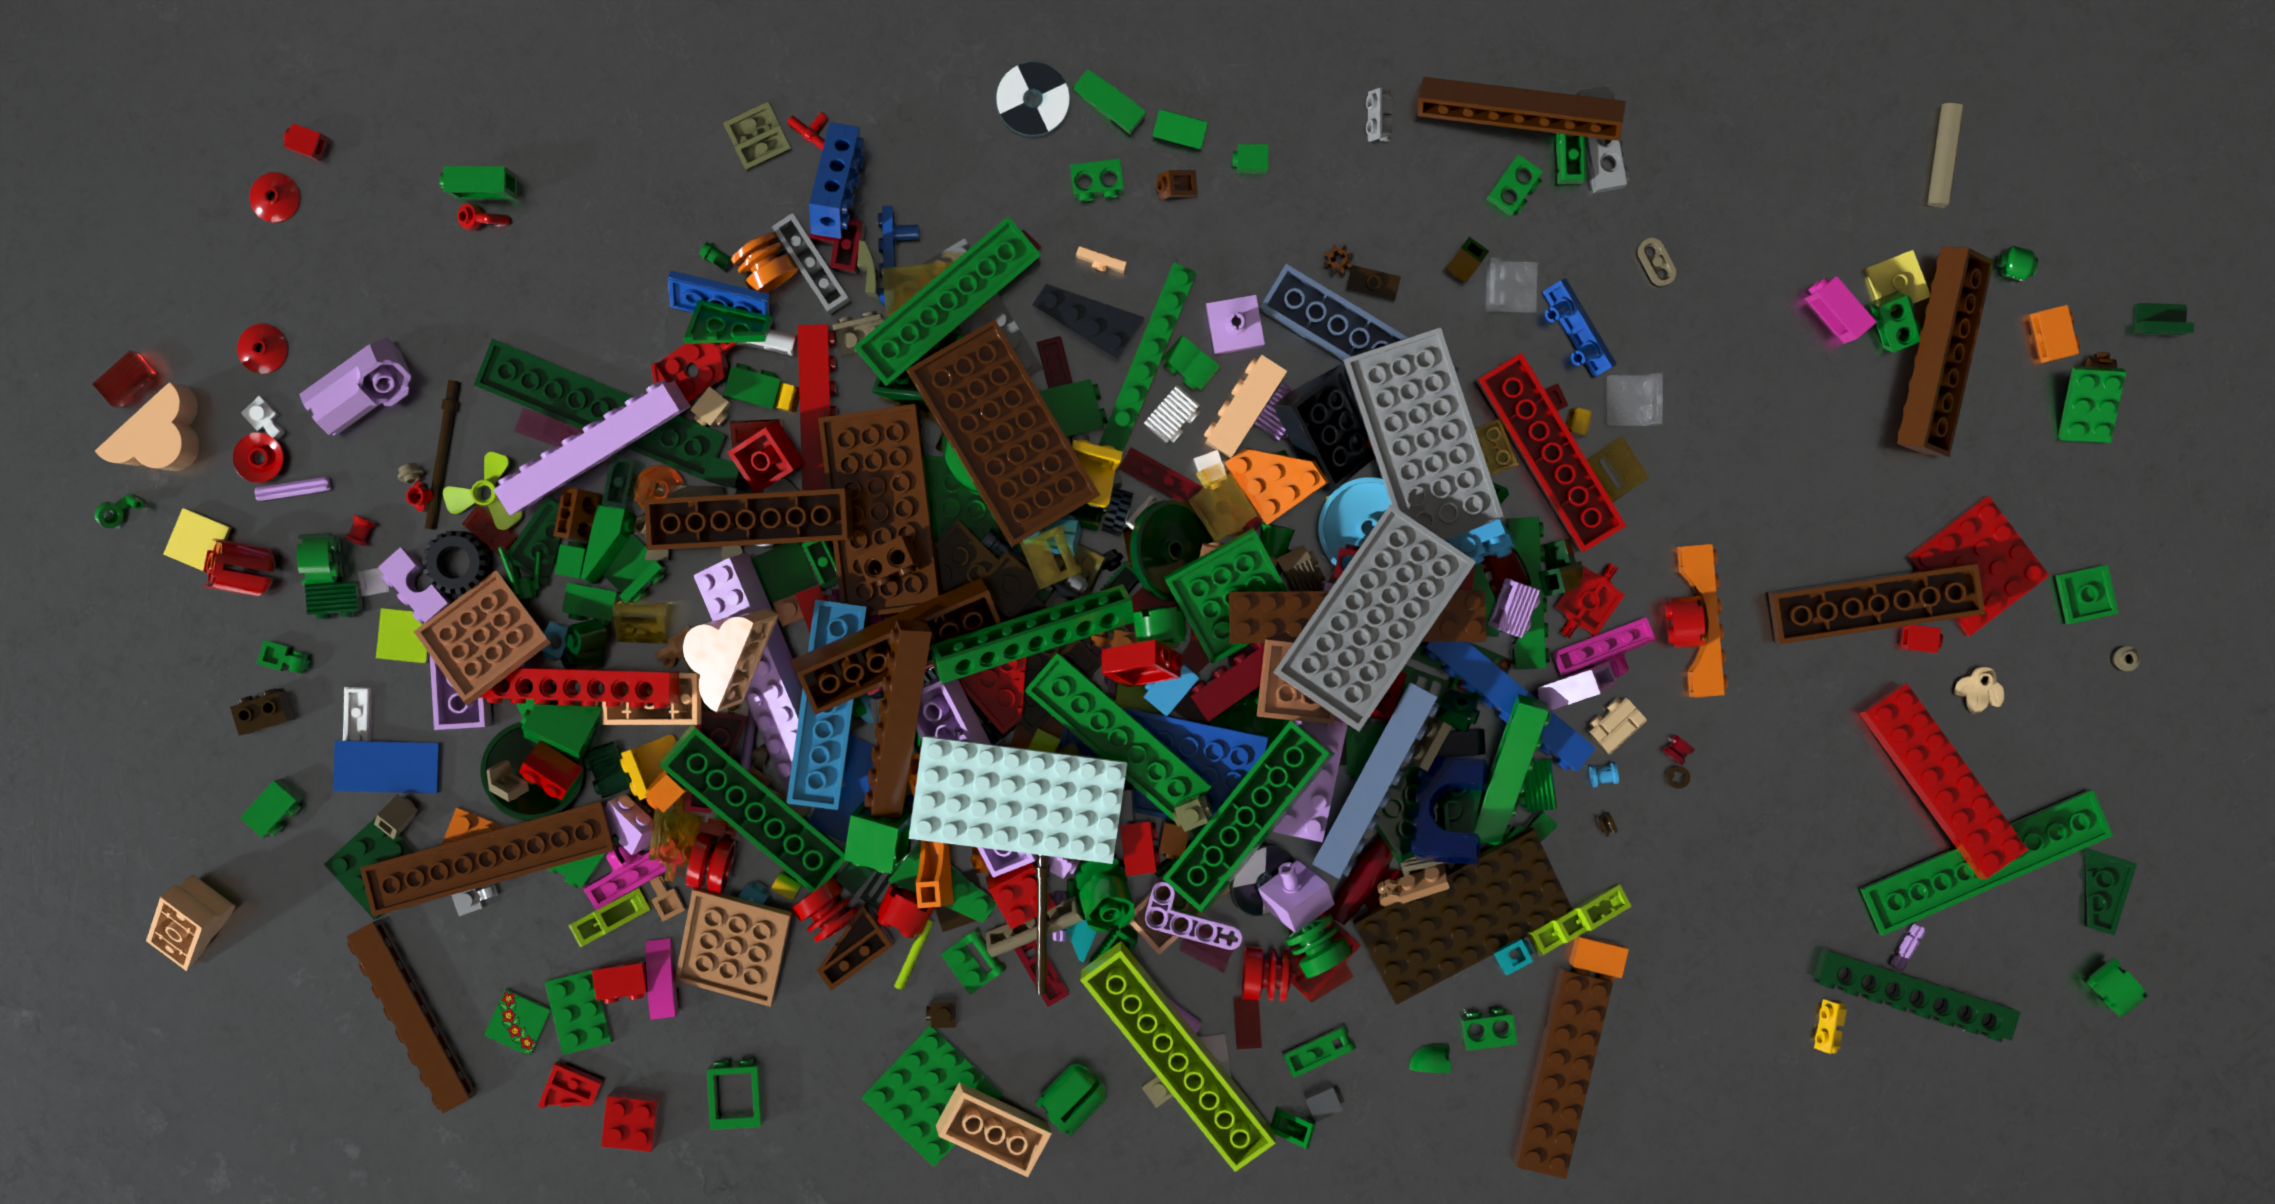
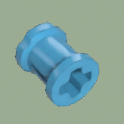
M1611 762L1610 765L1589 766L1590 780L1593 788L1598 787V784L1613 782L1614 784H1619L1618 768L1615 762Z

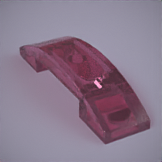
M522 408L514 429L516 433L556 447L559 445L562 447L563 444L561 442L569 436L580 432L584 433L579 428ZM615 454L601 463L611 467Z

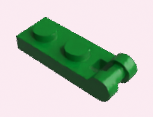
M1346 1024L1282 1054L1293 1078L1357 1048L1354 1041L1350 1040L1347 1034L1349 1030ZM1339 1038L1341 1046L1335 1048L1332 1041Z

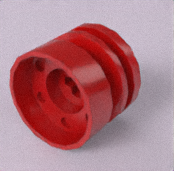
M831 877L822 886L791 908L800 922L812 917L814 922L807 929L809 933L818 926L822 930L813 937L816 943L832 937L849 924L853 916L859 911L856 906L847 912L843 909L851 901L850 898L840 902L836 900V897L843 889L834 877Z
M1245 946L1242 999L1259 1000L1262 989H1267L1269 1001H1273L1274 992L1278 990L1279 1002H1286L1292 976L1289 949H1282L1280 960H1276V948L1271 949L1269 959H1264L1262 947Z

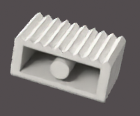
M1176 385L1148 417L1144 425L1164 443L1167 444L1169 440L1174 443L1183 433L1180 429L1186 421L1191 424L1200 412L1197 411V408L1200 405Z

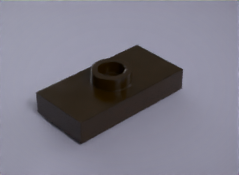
M1353 265L1354 268L1350 270L1346 286L1347 291L1395 302L1401 276Z

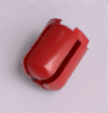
M217 538L212 539L216 544L213 551L207 550L203 572L208 573V584H203L204 588L252 596L265 594L272 584V577L225 568L224 564L275 572V560L272 552L264 547Z

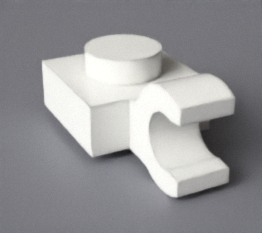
M258 396L241 412L257 431L262 432L265 429L273 439L276 438L277 440L285 434L284 430L274 421L279 414L262 396Z

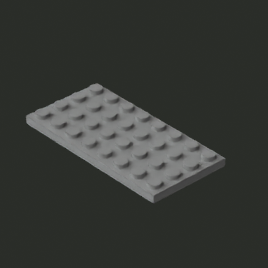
M1441 327L1344 359L1343 361L1391 505L1445 541L1495 520L1501 519L1505 521Z
M1390 504L1273 673L1359 732L1476 561Z

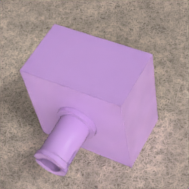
M1256 295L1206 303L1214 356L1264 347L1265 342Z
M1298 860L1294 863L1287 862L1279 867V874L1258 888L1265 909L1294 933H1297L1302 927L1312 922L1334 905L1328 883Z

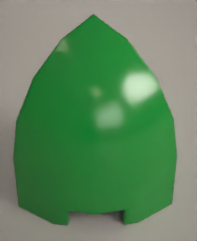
M1433 1043L1422 1046L1410 1058L1409 1069L1427 1073H1451L1449 1044Z

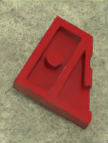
M556 1061L537 1107L546 1108V1106L560 1105V1107H571L572 1105L592 1106L603 1080Z

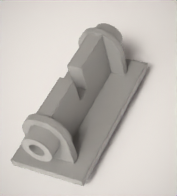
M1377 88L1368 92L1366 107L1368 109V121L1366 124L1368 142L1378 139L1381 142L1390 141L1392 136V118H1384V114H1392L1393 95H1390V90Z

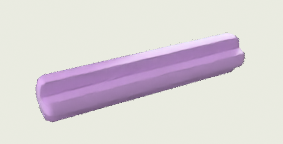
M320 477L256 487L255 497L258 501L328 491L331 489L330 479L328 477Z

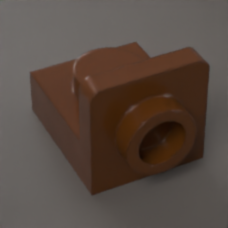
M1168 170L1159 174L1156 188L1159 192L1160 200L1170 197L1197 196L1196 170Z

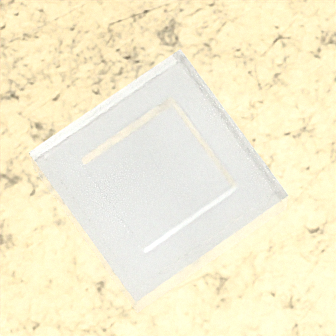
M379 568L358 571L362 596L389 592L388 585L381 578L383 573Z

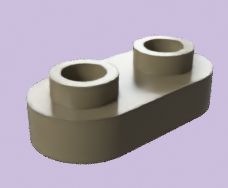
M1656 238L1644 240L1638 247V257L1651 281L1657 286L1670 284L1676 277V268L1664 245ZM1648 247L1654 250L1653 256L1647 255L1646 249ZM1660 269L1665 271V278H1660L1658 276V271Z

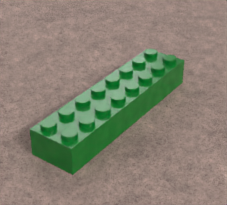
M1290 720L1162 879L1200 912L1208 911L1336 753L1298 721Z
M691 725L658 762L660 767L811 893L827 882L845 862V852L694 725Z

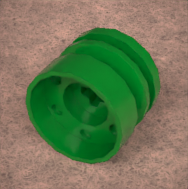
M1331 914L1314 919L1297 933L1293 932L1285 939L1288 946L1298 944L1291 950L1293 955L1306 953L1298 963L1307 978H1312L1331 969L1352 954V950L1344 937L1332 940L1331 937L1339 928L1337 924L1327 927L1334 921Z

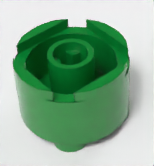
M332 532L300 534L298 536V539L302 540V544L297 545V564L299 574H305L306 579H301L303 585L334 583L337 581V578L343 577L342 563L337 561V552H341L339 537H334Z
M1179 604L1173 605L1170 608L1159 606L1133 612L1137 643L1149 640H1157L1159 642L1164 640V642L1171 643L1186 641L1185 617Z
M1100 872L1096 873L1092 880L1087 882L1081 889L1079 898L1085 920L1091 929L1098 932H1110V928L1119 926V929L1123 928L1134 918V903L1126 879Z
M2112 957L2089 976L2090 979L2086 982L2103 998V1002L2121 1018L2147 999L2149 995L2146 994L2144 988L2128 971L2122 970L2121 964Z

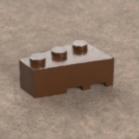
M866 902L816 970L831 991L895 944V941L884 926L877 921L878 918Z

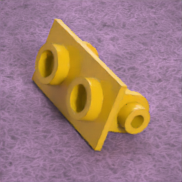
M1823 999L1815 1036V1049L1832 1054L1837 1053V1050L1841 1048L1843 1031L1836 1030L1837 1025L1844 1026L1847 1012L1845 1003H1835Z

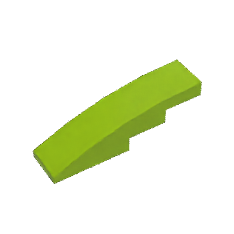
M1618 884L1580 903L1565 915L1548 922L1528 934L1538 954L1545 955L1561 944L1569 943L1583 933L1594 930L1632 906L1621 885Z

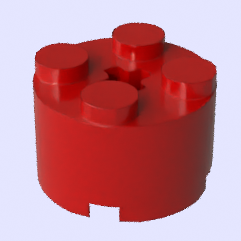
M1701 596L1670 598L1669 603L1664 604L1665 619L1670 618L1671 628L1666 629L1667 644H1673V648L1705 646V641H1700V636L1705 634L1703 606H1698L1697 601L1702 600Z
M891 883L877 910L879 916L877 921L883 926H893L900 929L902 935L913 939L915 934L923 933L935 907L918 908L916 893L903 887L902 889L895 888L896 884Z

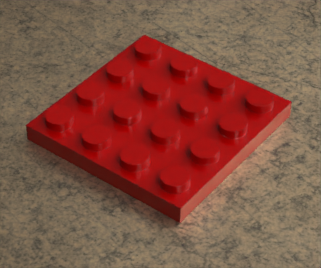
M1985 496L1906 556L1916 570L1969 562L1979 565L1985 614L1954 619L1966 636L1974 634L2050 576L1990 496Z

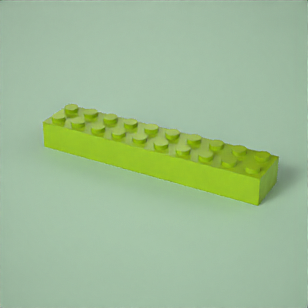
M1122 941L1081 970L1080 981L1234 1172L1276 1144L1274 1130Z

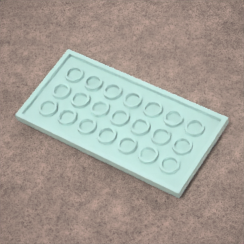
M923 736L909 839L1113 864L1127 762Z

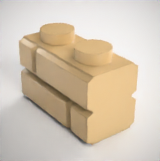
M1618 697L1607 706L1609 709L1607 713L1603 716L1597 715L1588 723L1590 728L1587 730V733L1607 754H1611L1647 721L1642 713L1625 697L1621 700Z

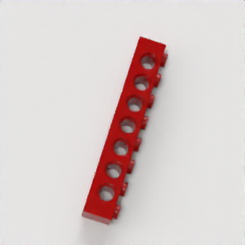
M518 667L479 698H487V703H503V699H511V704H526V699H534V704L540 705L550 704V700H558V705H574V701H582V706H597V701L606 702L607 707H621V702H630V707L636 708L645 707V703H654V708H669L670 703H679V672ZM506 679L509 682L508 691L504 687ZM530 680L533 683L531 692L528 689V682ZM553 681H555L557 685V690L555 693L551 688ZM577 681L580 683L581 690L579 693H577L575 690V684ZM601 682L605 686L603 694L599 691V684ZM624 683H627L629 687L627 695L623 692ZM649 683L653 687V693L651 696L647 693V686Z

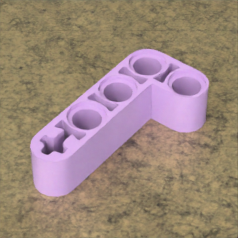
M1164 880L1154 883L1145 912V921L1150 928L1228 950H1233L1240 946L1242 935L1237 926L1171 908L1175 890ZM1160 886H1167L1171 891L1170 895L1165 899L1159 898L1156 895V890ZM1155 910L1162 912L1164 915L1163 920L1159 923L1152 922L1149 918L1151 912ZM1179 917H1184L1188 920V926L1183 930H1179L1174 926V921ZM1203 924H1209L1213 927V932L1209 936H1202L1198 932L1199 927ZM1217 927H1221L1220 932L1226 935L1230 931H1234V936L1237 939H1232L1231 943H1228L1225 936L1219 935V940H1215Z

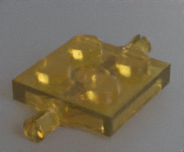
M1205 468L1196 473L1195 475H1197L1204 487L1188 501L1214 541L1217 542L1227 535L1235 534L1238 537L1245 533L1243 527L1248 521L1259 514L1232 472L1221 479L1213 481L1205 471Z
M680 796L674 802L673 810L665 811L664 813L661 810H655L649 860L660 862L666 866L664 881L675 882L676 867H688L695 840L701 831L702 817L689 815L683 811L685 796Z

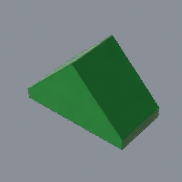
M1276 1108L1271 1125L1275 1135L1305 1149H1309L1316 1127L1313 1117L1282 1108Z

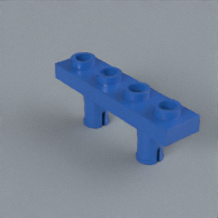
M882 206V213H878V227L883 228V238L878 239L879 253H883V263H879V277L884 278V288H880L879 297L880 303H884V307L889 310L897 309L896 293H898V290H921L920 275H898L896 273L895 243H897V240L920 239L919 225H897L893 206Z
M1564 278L1544 290L1543 293L1551 305L1545 311L1546 319L1549 322L1560 320L1577 348V351L1571 354L1572 363L1576 366L1585 363L1593 377L1617 365L1567 279Z

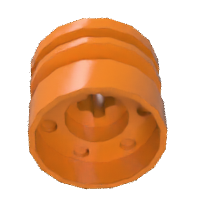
M769 232L752 239L731 258L735 266L741 265L737 270L739 274L752 272L745 281L751 290L768 293L789 280L799 270L789 254L777 256L784 249V245L781 242L776 243L779 237L775 232Z

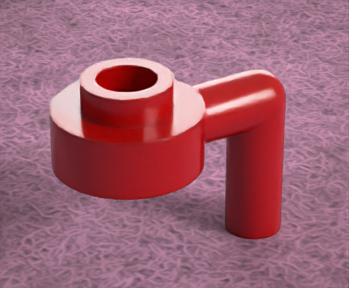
M463 204L457 214L460 226L465 229H477L481 223L508 225L510 223L508 215L482 213L481 208L476 204Z

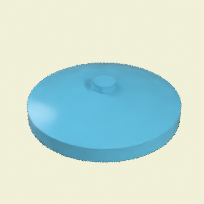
M1365 477L1349 481L1336 489L1325 502L1319 517V539L1326 556L1335 566L1339 548H1345L1346 544L1361 547L1391 504L1383 479ZM1349 555L1343 559L1342 565L1345 569L1354 556Z

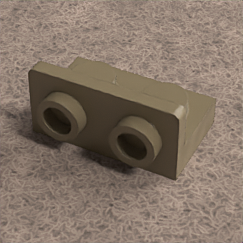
M877 311L863 313V318L853 320L852 317H845L837 320L838 324H834L833 329L836 333L842 357L857 353L853 347L885 320L882 314H877Z
M1428 716L1424 723L1428 728L1421 741L1416 739L1412 746L1416 751L1410 762L1426 771L1429 770L1452 727Z

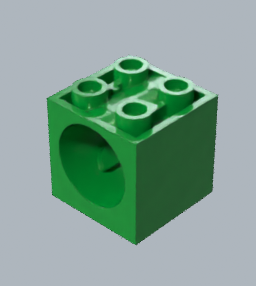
M863 801L850 815L844 860L852 862L856 866H866L876 869L880 873L892 874L909 853L911 841L909 839L913 808L904 805L902 818L871 817L869 809L865 807Z

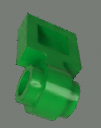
M263 640L257 664L279 671H284L285 665H289V671L303 674L304 670L308 669L310 660L308 659L309 654L293 651V655H289L290 646Z

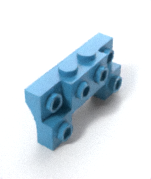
M1501 519L1446 541L1476 561L1475 564L1484 561L1483 557L1488 555H1497L1498 558L1512 553L1511 549L1517 547L1511 532L1507 530Z

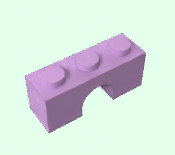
M400 547L378 567L383 573L381 578L390 587L394 586L399 592L397 597L406 606H411L414 610L413 616L421 624L426 623L453 603L444 591L436 589L435 585L431 584L422 592L417 591L415 586L416 578L425 568L410 550Z

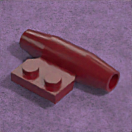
M1380 834L1362 852L1349 875L1346 876L1334 898V905L1330 907L1328 914H1331L1333 919L1342 925H1345L1364 904H1366L1369 911L1382 905L1379 899L1382 894L1378 893V884L1388 879L1396 881V879L1403 877L1402 872L1399 870L1388 869L1393 854Z

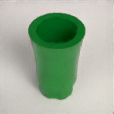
M1261 523L1260 540L1270 557L1279 558L1287 554L1295 529ZM1277 561L1276 570L1281 575V568Z

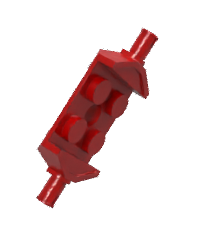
M737 342L689 343L682 345L658 363L651 365L654 384L663 380L667 383L675 381L689 403L705 392L709 386L712 387L728 376L729 367L725 354ZM690 363H694L698 367V373L695 377H691L687 372V367Z

